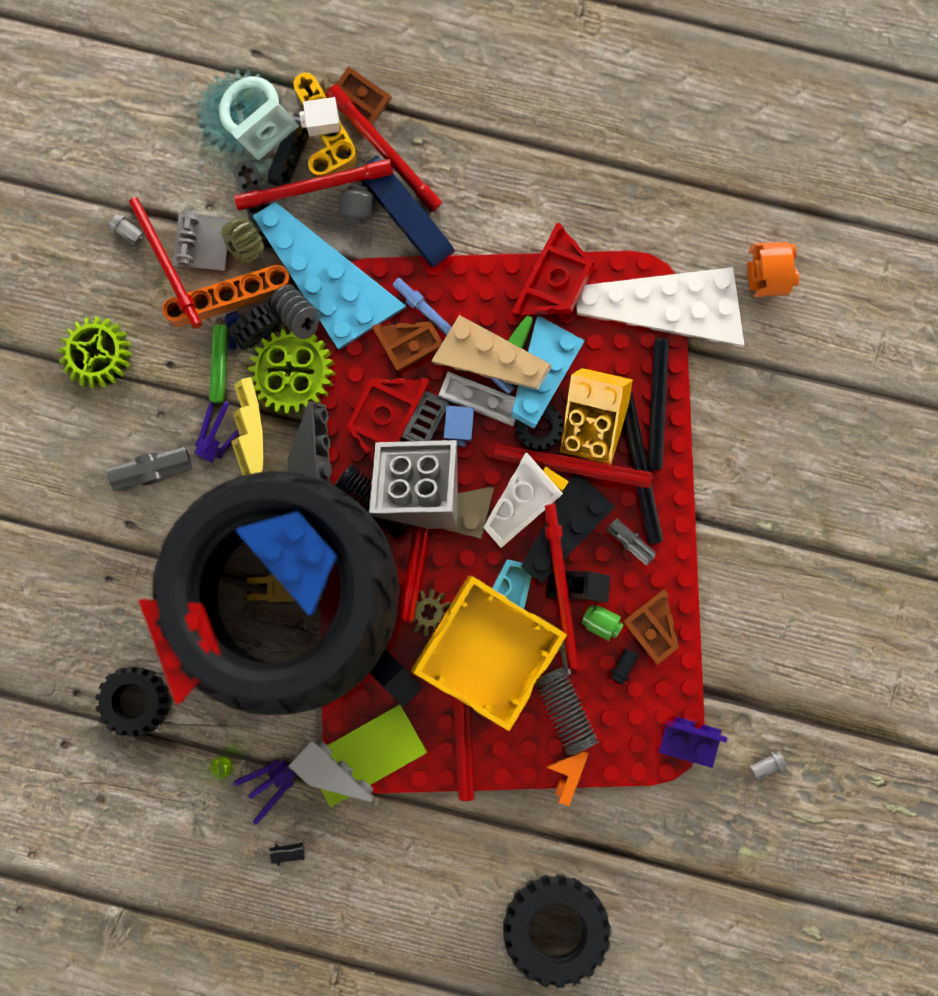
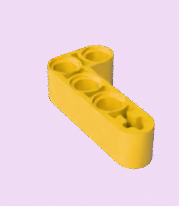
M301 73L296 76L294 89L303 109L304 101L327 98L312 74ZM307 86L308 89H311V98H309L307 91L303 87ZM340 120L341 132H338L336 136L318 135L325 148L314 153L308 161L312 178L349 170L355 167L357 163L355 147ZM343 151L351 153L350 157L345 160L338 158V155ZM318 164H326L328 166L323 172L314 170Z

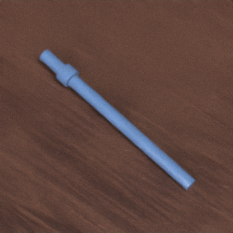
M398 278L392 286L407 299L406 303L413 309L417 308L434 326L447 336L452 327L424 301L425 297L417 290L413 291L401 278ZM490 378L508 395L515 389L511 383Z

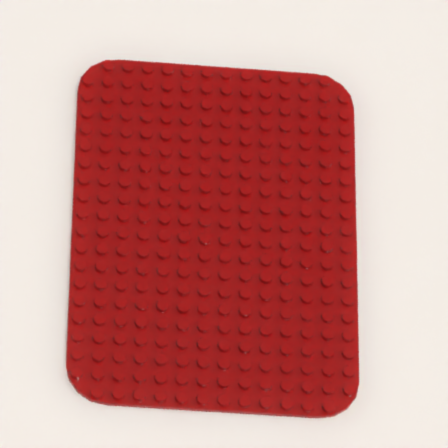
M631 250L584 252L595 265L586 285L675 274L669 264L649 253ZM541 253L451 255L435 268H432L423 256L363 258L350 262L406 306V309L380 324L381 326L397 325V323L417 324L418 322H430L417 308L413 309L406 303L407 299L392 286L398 278H401L413 291L417 290L425 297L424 301L451 327L460 315L508 341L523 319L526 318L514 316L512 310ZM575 305L572 313L539 315L584 340L581 349L548 405H553L557 411L559 410L564 422L571 375L581 368L632 379V393L647 462L653 346L655 339L658 338L669 341L663 468L661 471L649 470L653 474L651 484L663 542L649 545L647 542L636 486L583 476L615 508L564 560L565 571H590L611 575L608 603L569 600L579 668L570 669L571 674H568L569 677L566 679H571L569 683H572L573 686L570 688H575L573 692L577 693L574 697H579V700H577L581 702L579 706H583L582 710L586 711L583 715H587L586 719L590 720L588 724H591L590 728L594 729L592 733L596 734V738L599 741L596 745L583 750L588 753V757L576 788L653 786L674 781L693 765V762L658 752L666 721L674 722L675 717L695 722L694 728L701 729V726L705 725L687 336L651 330L648 327L631 326L612 320L606 321L577 315ZM529 316L532 317L533 322L523 348L527 352L537 316ZM318 322L315 335L318 337L317 342L322 340L326 344L323 350L328 349L331 352V355L326 359H332L335 363L333 366L328 367V369L335 372L334 376L328 377L333 386L324 387L328 396L321 394L318 396L321 404L326 405L329 415L327 428L330 439L329 460L332 467V474L330 476L332 485H335L339 477L350 465L356 466L358 470L360 469L359 475L364 472V476L368 475V479L373 477L374 463L346 428L370 379L392 380L404 378L405 380H421V378H426L430 380L426 391L438 397L447 372H451L505 393L490 378L468 371L456 370L445 365L434 364L432 359L437 351L397 373L373 330L338 350L321 322ZM434 326L436 332L438 333L439 337L443 342L446 336L436 326ZM512 384L515 389L510 396L515 397L518 385ZM428 400L425 404L437 411L441 408ZM453 403L449 404V406H458ZM424 410L421 412V415L432 420L436 418V416ZM446 412L431 441H444ZM474 412L471 444H465L464 448H457L458 494L488 487L494 488L486 518L487 522L519 466L518 463L494 459L492 457L494 445L499 443L527 448L523 447L516 437L515 423L512 427ZM542 416L535 429L528 426L529 433L536 438L545 437L551 428L549 421ZM419 419L416 424L427 429L431 427V425ZM622 426L611 465L632 469L624 426ZM413 429V434L425 439L426 434ZM561 439L554 447L550 448V450L541 451L583 460H589L561 453ZM551 470L559 476H561L562 478L566 479L567 481H570L573 475L570 473ZM558 498L556 501H554L552 504H557L559 498ZM545 510L502 548L485 529H483L481 539L439 528L429 529L419 591H423L427 599L429 598L430 589H433L435 591V600L443 593L445 597L440 602L442 605L446 602H453L468 576H473L492 588L507 559L523 562L547 521ZM617 518L634 534L638 533V537L656 553L655 558L648 565L642 563L628 549L624 550V546L606 532ZM410 525L398 540L391 537V533L388 534L387 530L384 531L381 528L388 540L397 566L400 587L397 620L386 650L424 687L402 708L427 753L371 784L370 786L374 789L372 793L458 791L454 697L411 671L433 635L434 629L430 627L429 636H425L424 625L418 632L414 631V627L419 623L418 620L410 624L398 620L414 525ZM334 564L329 572L328 581L323 590V601H320L321 639L331 627L339 607L340 578L336 564ZM531 577L524 610L538 616L563 632L558 599L546 597L547 578L540 585ZM665 589L668 594L670 613L672 614L673 627L679 648L656 665L625 625H623L617 638L611 636L608 641L586 630V626L582 625L581 621L591 604L595 607L599 605L621 616L619 622L623 623L622 621ZM419 591L417 596L418 602L422 601V599L419 596ZM431 605L425 606V612L422 613V617L424 619L428 617V620H433L437 609L435 607L431 609ZM626 648L640 657L628 676L629 682L620 685L609 678L611 675L609 671L614 669L623 653V649ZM559 649L547 669L539 677L563 667ZM369 673L363 681L344 696L322 707V740L326 745H329L400 705V703ZM534 684L528 701L510 731L471 707L475 791L553 789L557 787L560 779L565 780L566 775L551 770L546 766L568 757L564 749L572 744L563 747V744L581 735L560 742L561 739L580 730L561 738L558 737L560 734L577 726L556 733L557 730L571 723L554 728L570 718L552 724L553 721L567 715L564 714L550 719L552 716L566 710L563 709L548 715L550 711L562 706L546 710L547 707L557 702L545 706L546 702L554 698L542 701V699L553 693L543 697L540 694L552 688L538 692L544 686L537 688L536 684Z

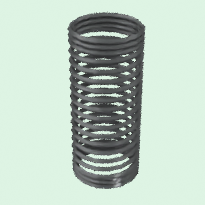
M563 666L538 677L535 684L537 688L544 686L538 692L552 688L540 694L543 697L553 693L542 699V701L554 698L546 702L545 706L557 702L547 707L546 710L562 705L550 711L548 715L566 709L550 718L554 719L567 714L553 721L552 724L570 718L554 727L559 728L571 723L557 730L556 733L577 726L560 734L558 737L561 738L580 730L560 741L564 742L581 735L563 744V747L572 744L564 749L567 756H571L596 745L599 741L596 738V734L592 733L594 729L590 728L592 725L588 724L590 720L586 719L587 715H583L586 711L582 710L583 706H579L581 704L580 701H577L579 697H574L577 693L573 692L575 688H570L573 684L569 683L571 679H566L569 675L567 674V669Z

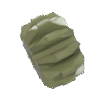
M240 216L236 219L233 218L222 227L221 236L224 238L223 242L238 262L245 264L249 261L252 262L263 253L264 244L261 242L262 238L259 236L258 230L254 228L253 223L249 222L247 218Z
M430 589L429 598L427 599L424 592L419 591L422 601L416 602V616H414V620L411 622L419 621L414 627L415 632H418L424 625L425 636H429L430 627H433L434 631L436 630L437 624L441 622L446 613L443 610L451 605L450 602L440 604L445 597L443 593L435 600V591L433 589ZM431 605V609L433 607L437 609L433 620H428V617L425 619L422 617V613L425 612V606Z

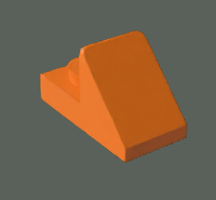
M581 751L546 766L551 770L566 775L565 780H559L555 790V795L559 796L557 799L559 803L566 806L570 805L588 753Z

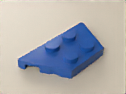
M299 512L237 529L238 534L310 616L314 614L315 606L326 586L327 577L335 564L337 556Z

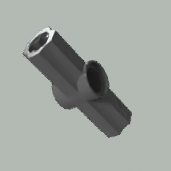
M180 447L160 454L157 452L144 454L136 457L135 461L107 468V476L112 490L115 492L139 484H155L165 480V477L192 470V462L187 448Z

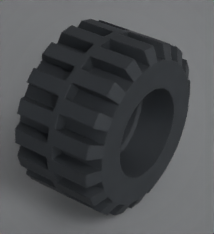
M141 667L120 668L115 670L114 674H109L105 678L106 682L100 684L99 689H101V692L96 694L95 699L99 700V706L95 707L96 712L101 713L100 721L107 724L106 728L108 730L115 731L117 735L128 737L144 735L157 729L156 727L164 722V716L168 715L169 709L167 706L168 703H171V698L167 696L168 686H164V680L161 676L155 675L156 672ZM130 685L140 686L147 695L146 710L137 718H129L120 708V696L123 690Z

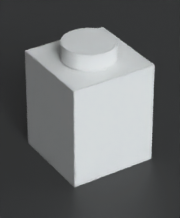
M335 97L303 102L304 111L299 112L302 128L307 127L309 136L341 132Z

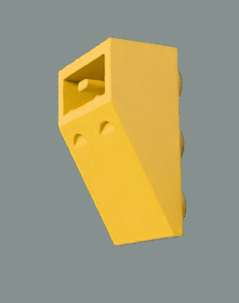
M584 368L573 373L570 380L560 452L611 465L629 406L633 380Z

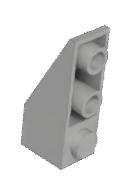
M314 740L311 741L289 765L309 786L369 802L374 799V796L371 794L374 789L362 778L358 782L351 775L353 769L342 759L337 762L330 756L333 751L323 741L319 743Z

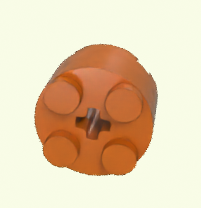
M771 242L754 243L751 245L748 254H753L752 261H747V277L750 290H756L753 296L772 297L789 295L793 286L799 285V272L795 270L794 264L796 258L795 244Z

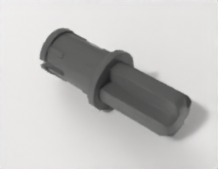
M618 518L606 530L607 533L611 534L624 546V550L628 549L645 565H648L655 558L656 553L638 537L639 534H634Z

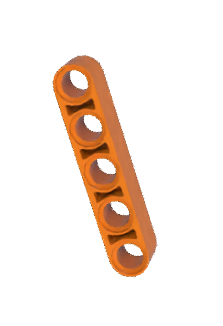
M273 265L188 292L187 294L192 296L195 304L201 299L208 300L206 308H195L200 320H204L267 300L273 292L282 286L292 285L286 268L280 265ZM277 275L285 277L284 282L280 285L272 284V279ZM258 283L260 286L255 293H248L246 290L249 284ZM224 292H234V296L231 300H221L222 294ZM177 297L166 300L163 304L162 312L169 323L176 327L190 324L184 313L175 318L171 317V311L179 307L177 305Z

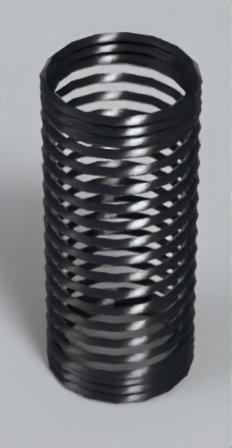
M350 465L334 486L343 492L349 488L346 494L349 495L353 491L350 497L353 498L356 495V501L362 495L358 503L361 504L365 499L361 505L364 508L371 499L372 479H368V475L364 476V472L359 475L360 469L358 470L356 466ZM370 502L365 508L366 511L370 508ZM376 517L374 519L380 528H383L384 531L387 530V533H391V537L396 540L410 526V524L397 522L392 528L396 521H392L388 525L390 520H386L383 524L385 519L380 521V518Z

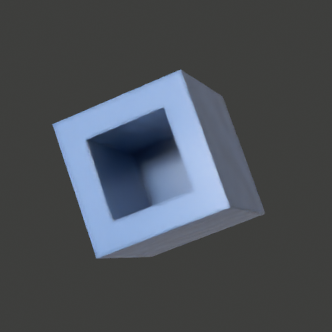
M446 406L444 441L456 440L457 448H464L465 444H471L474 408Z

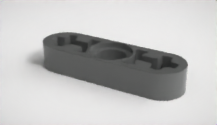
M242 161L236 165L234 177L240 193L264 190L258 170L252 162ZM245 169L253 172L250 174L253 185L249 187L245 178L240 177ZM269 202L246 209L250 221L261 236L265 235L257 225L253 215L270 205Z

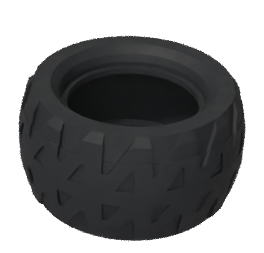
M266 471L234 478L207 491L195 500L174 523L162 544V551L156 562L152 583L153 600H157L160 618L155 620L156 625L160 627L164 640H168L171 649L182 662L179 668L191 680L194 676L200 680L201 683L196 688L208 697L232 709L259 715H289L323 707L344 696L366 678L380 660V656L385 651L392 637L398 614L400 587L397 566L388 540L373 517L355 499L324 480L290 471ZM299 512L337 556L335 564L340 578L339 607L328 632L313 648L291 660L269 663L246 653L227 633L218 609V585L221 573L229 557L244 542V539L236 531L237 529ZM188 603L204 605L221 651L220 657L211 649L207 654L197 643V641H203L197 630L190 631L185 619V615L190 614Z

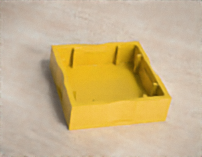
M468 576L411 671L510 731L528 701L536 680L547 669L567 634L538 616L517 606L505 596L473 576Z

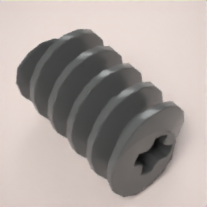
M293 285L282 286L271 294L267 305H269L274 314L295 336L300 339L310 338L315 333L320 320L319 310Z

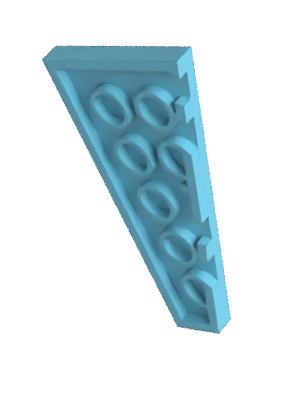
M276 202L253 215L254 220L303 296L319 310V321L338 350L373 330L372 326L382 324L406 309L402 302Z

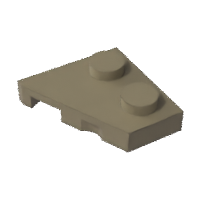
M488 487L459 493L457 528L439 529L481 539L494 488Z

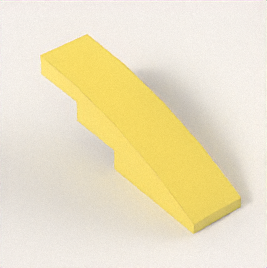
M251 377L241 379L234 384L241 408L233 412L240 437L232 440L231 443L242 476L262 472L263 432L259 405Z

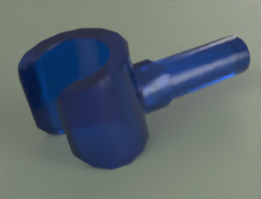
M234 311L225 315V323L228 329L232 323L237 322L236 320L240 317L239 312ZM229 334L230 350H235L236 343Z

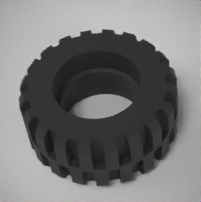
M559 874L550 877L548 875L540 876V879L531 880L526 883L523 889H519L506 908V915L503 920V937L506 951L516 969L523 972L530 981L535 980L539 982L540 986L544 987L556 985V988H565V985L570 983L575 986L581 983L580 980L586 976L590 978L595 973L594 969L597 966L601 967L605 960L604 954L606 951H609V935H611L608 914L599 897L590 887L581 883L580 880L573 877L571 879ZM551 904H562L570 907L578 914L582 922L583 933L579 945L572 952L564 956L551 957L545 955L535 947L531 940L530 926L533 917L540 909Z

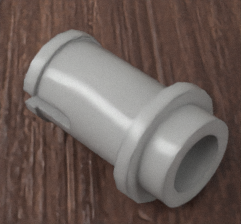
M116 214L109 223V228L112 229L111 232L113 234L118 233L134 246L144 236V232L128 222L124 215Z
M771 752V756L750 765V769L757 781L777 771L783 772V768L787 767L780 752Z

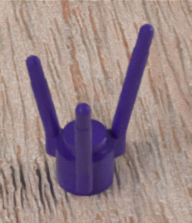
M228 401L224 402L207 436L206 433L214 408V403H209L199 438L195 444L197 448L194 453L212 463L216 457L221 459L224 452L232 444L231 441L240 435L237 429L220 448H218L220 442L214 439L229 406Z
M285 759L279 763L275 760L270 765L234 781V785L238 786L270 772L267 774L270 779L248 795L250 799L260 794L273 783L277 788L282 785L254 819V824H258L284 792L294 785L292 780L297 776Z

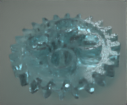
M236 70L235 77H231L228 71H226V79L224 80L216 76V85L207 83L210 92L201 91L205 101H197L199 108L202 110L197 111L196 115L199 119H202L198 122L200 129H204L202 132L204 137H210L209 142L212 146L218 143L220 152L228 147L230 155H233L235 149H238L240 155L243 156L246 148L231 133L225 132L217 106L221 102L226 90L233 83L240 79L251 77L249 70H247L244 77L240 75L239 70ZM247 88L237 94L244 120L268 101L266 94L259 88ZM247 93L254 94L253 99L245 101L242 98ZM232 101L230 117L236 125H240L237 110Z

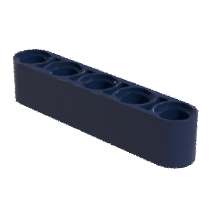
M376 155L362 166L381 161L382 159ZM394 174L361 181L365 187H369V192L374 194L378 203L432 268H435L455 253L448 239Z

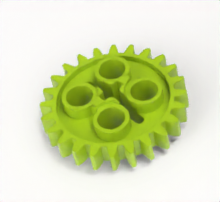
M281 329L280 337L272 332V341L268 342L266 339H262L265 346L263 349L259 347L254 348L259 355L258 357H250L256 364L255 366L248 367V370L255 374L251 379L256 384L254 386L255 393H260L257 399L260 402L266 401L265 406L271 409L275 405L277 413L280 414L284 408L285 413L288 415L292 414L294 408L298 414H302V406L307 407L308 402L311 401L321 404L318 396L320 394L328 396L324 387L333 386L328 377L335 375V372L328 369V367L333 366L335 363L332 359H326L331 355V352L328 349L323 350L326 344L322 340L317 342L318 337L315 334L310 338L300 339L292 331L288 335L286 330ZM284 352L283 361L276 364L274 361L275 356L278 353ZM306 353H310V361L306 364H301V357ZM293 367L300 371L291 372L290 376L283 371L269 373V369L292 371ZM314 370V374L302 373L304 371ZM282 378V386L277 390H273V382L276 379ZM308 379V387L304 391H299V383L302 380Z

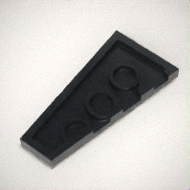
M572 475L556 504L558 525L562 526L563 536L560 537L563 560L615 508L609 500L581 475ZM547 521L521 564V567L540 585L554 571L550 540L546 538L545 532Z

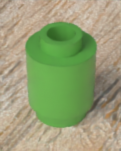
M591 604L581 621V624L586 626V630L608 641L611 636L617 638L624 625L619 622L621 616L599 605L595 607Z

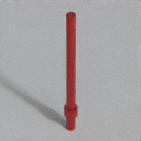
M131 198L129 204L178 299L177 305L181 312L186 314L192 328H200L202 322L195 310L196 304L192 296L187 294L139 198Z
M556 504L544 505L547 520L545 532L546 538L550 540L562 630L567 634L564 639L568 669L579 668L560 539L563 536L562 526L558 525Z

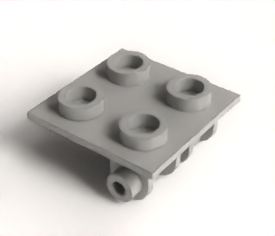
M185 211V214H179L172 265L225 271L228 248L223 242L224 238L221 236L222 227L231 219L195 216L193 211Z

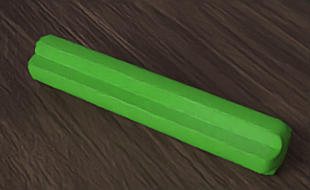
M223 324L213 326L209 400L212 403H223L225 400L228 327Z

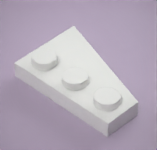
M525 453L516 472L510 479L508 486L483 527L501 548L545 510L544 505L552 504L563 494L528 453Z

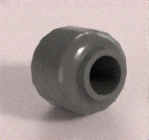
M348 185V189L341 191L339 214L347 217V223L363 224V219H370L372 217L375 197L372 192H369V187Z

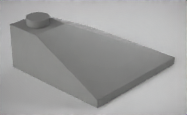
M457 441L376 442L369 514L372 517L429 529L457 528Z

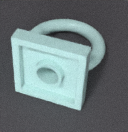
M259 77L240 79L226 90L221 99L219 117L222 125L258 160L299 127L295 120L279 104L275 88L265 79ZM247 88L261 89L266 94L268 101L240 125H236L230 117V106L235 96Z

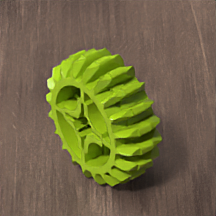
M95 316L93 324L88 317L84 318L83 326L77 321L74 322L76 330L73 332L69 328L66 329L70 337L68 339L62 337L60 340L66 347L58 349L60 354L65 355L59 359L62 365H66L63 369L64 373L71 374L70 379L73 382L79 380V385L85 387L89 382L90 388L95 389L99 381L100 386L106 388L107 379L115 384L117 381L114 375L118 374L121 377L125 375L121 367H130V364L124 360V358L132 357V353L126 350L131 347V343L125 340L127 337L126 332L120 331L121 327L117 323L111 326L110 319L106 318L102 322L98 316ZM94 334L89 342H81L85 337ZM108 335L114 341L115 355L110 354L106 350ZM97 348L103 355L99 354L96 356L94 354L93 357L87 350L92 351ZM76 350L84 354L83 370L77 365ZM109 363L105 369L93 372V370H97L100 364Z

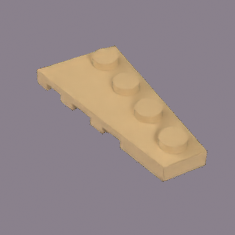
M460 315L432 359V362L436 365H445L456 370L480 374L487 378L492 377L504 380L507 383L535 390L539 389L552 368L544 360Z

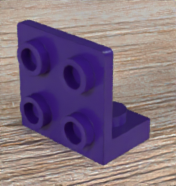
M675 717L674 722L666 721L658 752L713 768L719 743H726L728 737L721 735L722 730L707 725H702L701 729L694 728L695 722Z

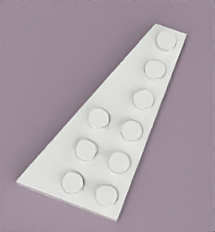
M733 267L585 285L576 303L577 315L606 321L612 320L626 323V325L651 328V330L687 337L693 336L708 339L712 342H724L734 344L733 346L744 347Z

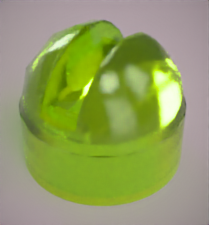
M226 756L216 757L210 765L211 773L217 778L228 777L233 771V762ZM220 760H221L222 768H223V771H224V774H221V775H220L219 768H218V763H217V761H220Z

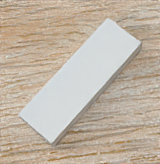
M447 372L438 397L461 407L474 408L476 413L512 427L514 426L516 419L510 415L515 397Z

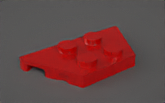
M556 223L512 310V314L516 317L572 313L595 267L593 261L583 252L577 242L571 238L560 223Z
M429 379L369 380L346 428L373 463L376 442L401 441L402 435L430 383Z
M140 599L138 601L175 704H182L196 686H199L201 682L195 676L191 680L179 668L182 662L171 649L168 640H164L160 627H157L155 620L160 619L157 600ZM188 603L190 614L185 615L190 631L197 630L203 641H197V643L207 654L211 649L220 657L221 651L204 605Z

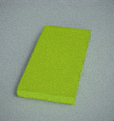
M401 704L327 745L333 751L330 756L337 762L342 759L353 769L351 775L358 782L362 778L369 785L427 753ZM320 788L330 808L350 797Z

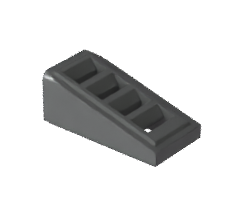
M425 391L402 435V440L406 442L431 441L446 412V406H449L450 402ZM427 400L440 406V410L437 411L426 406ZM422 410L436 416L435 420L421 415ZM419 419L431 425L430 429L416 424L417 420ZM413 429L426 434L425 439L413 434Z

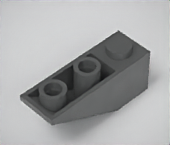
M312 401L308 402L287 462L288 471L313 476L331 484L332 467L329 460L330 439L327 428L329 415L326 405Z

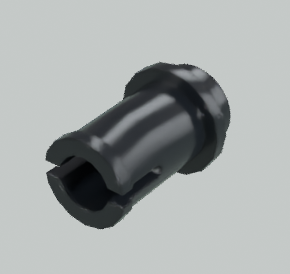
M624 648L614 669H610L611 675L609 678L620 685L629 682L628 676L640 656Z
M303 842L284 846L275 844V847H270L271 864L280 866V863L304 861Z

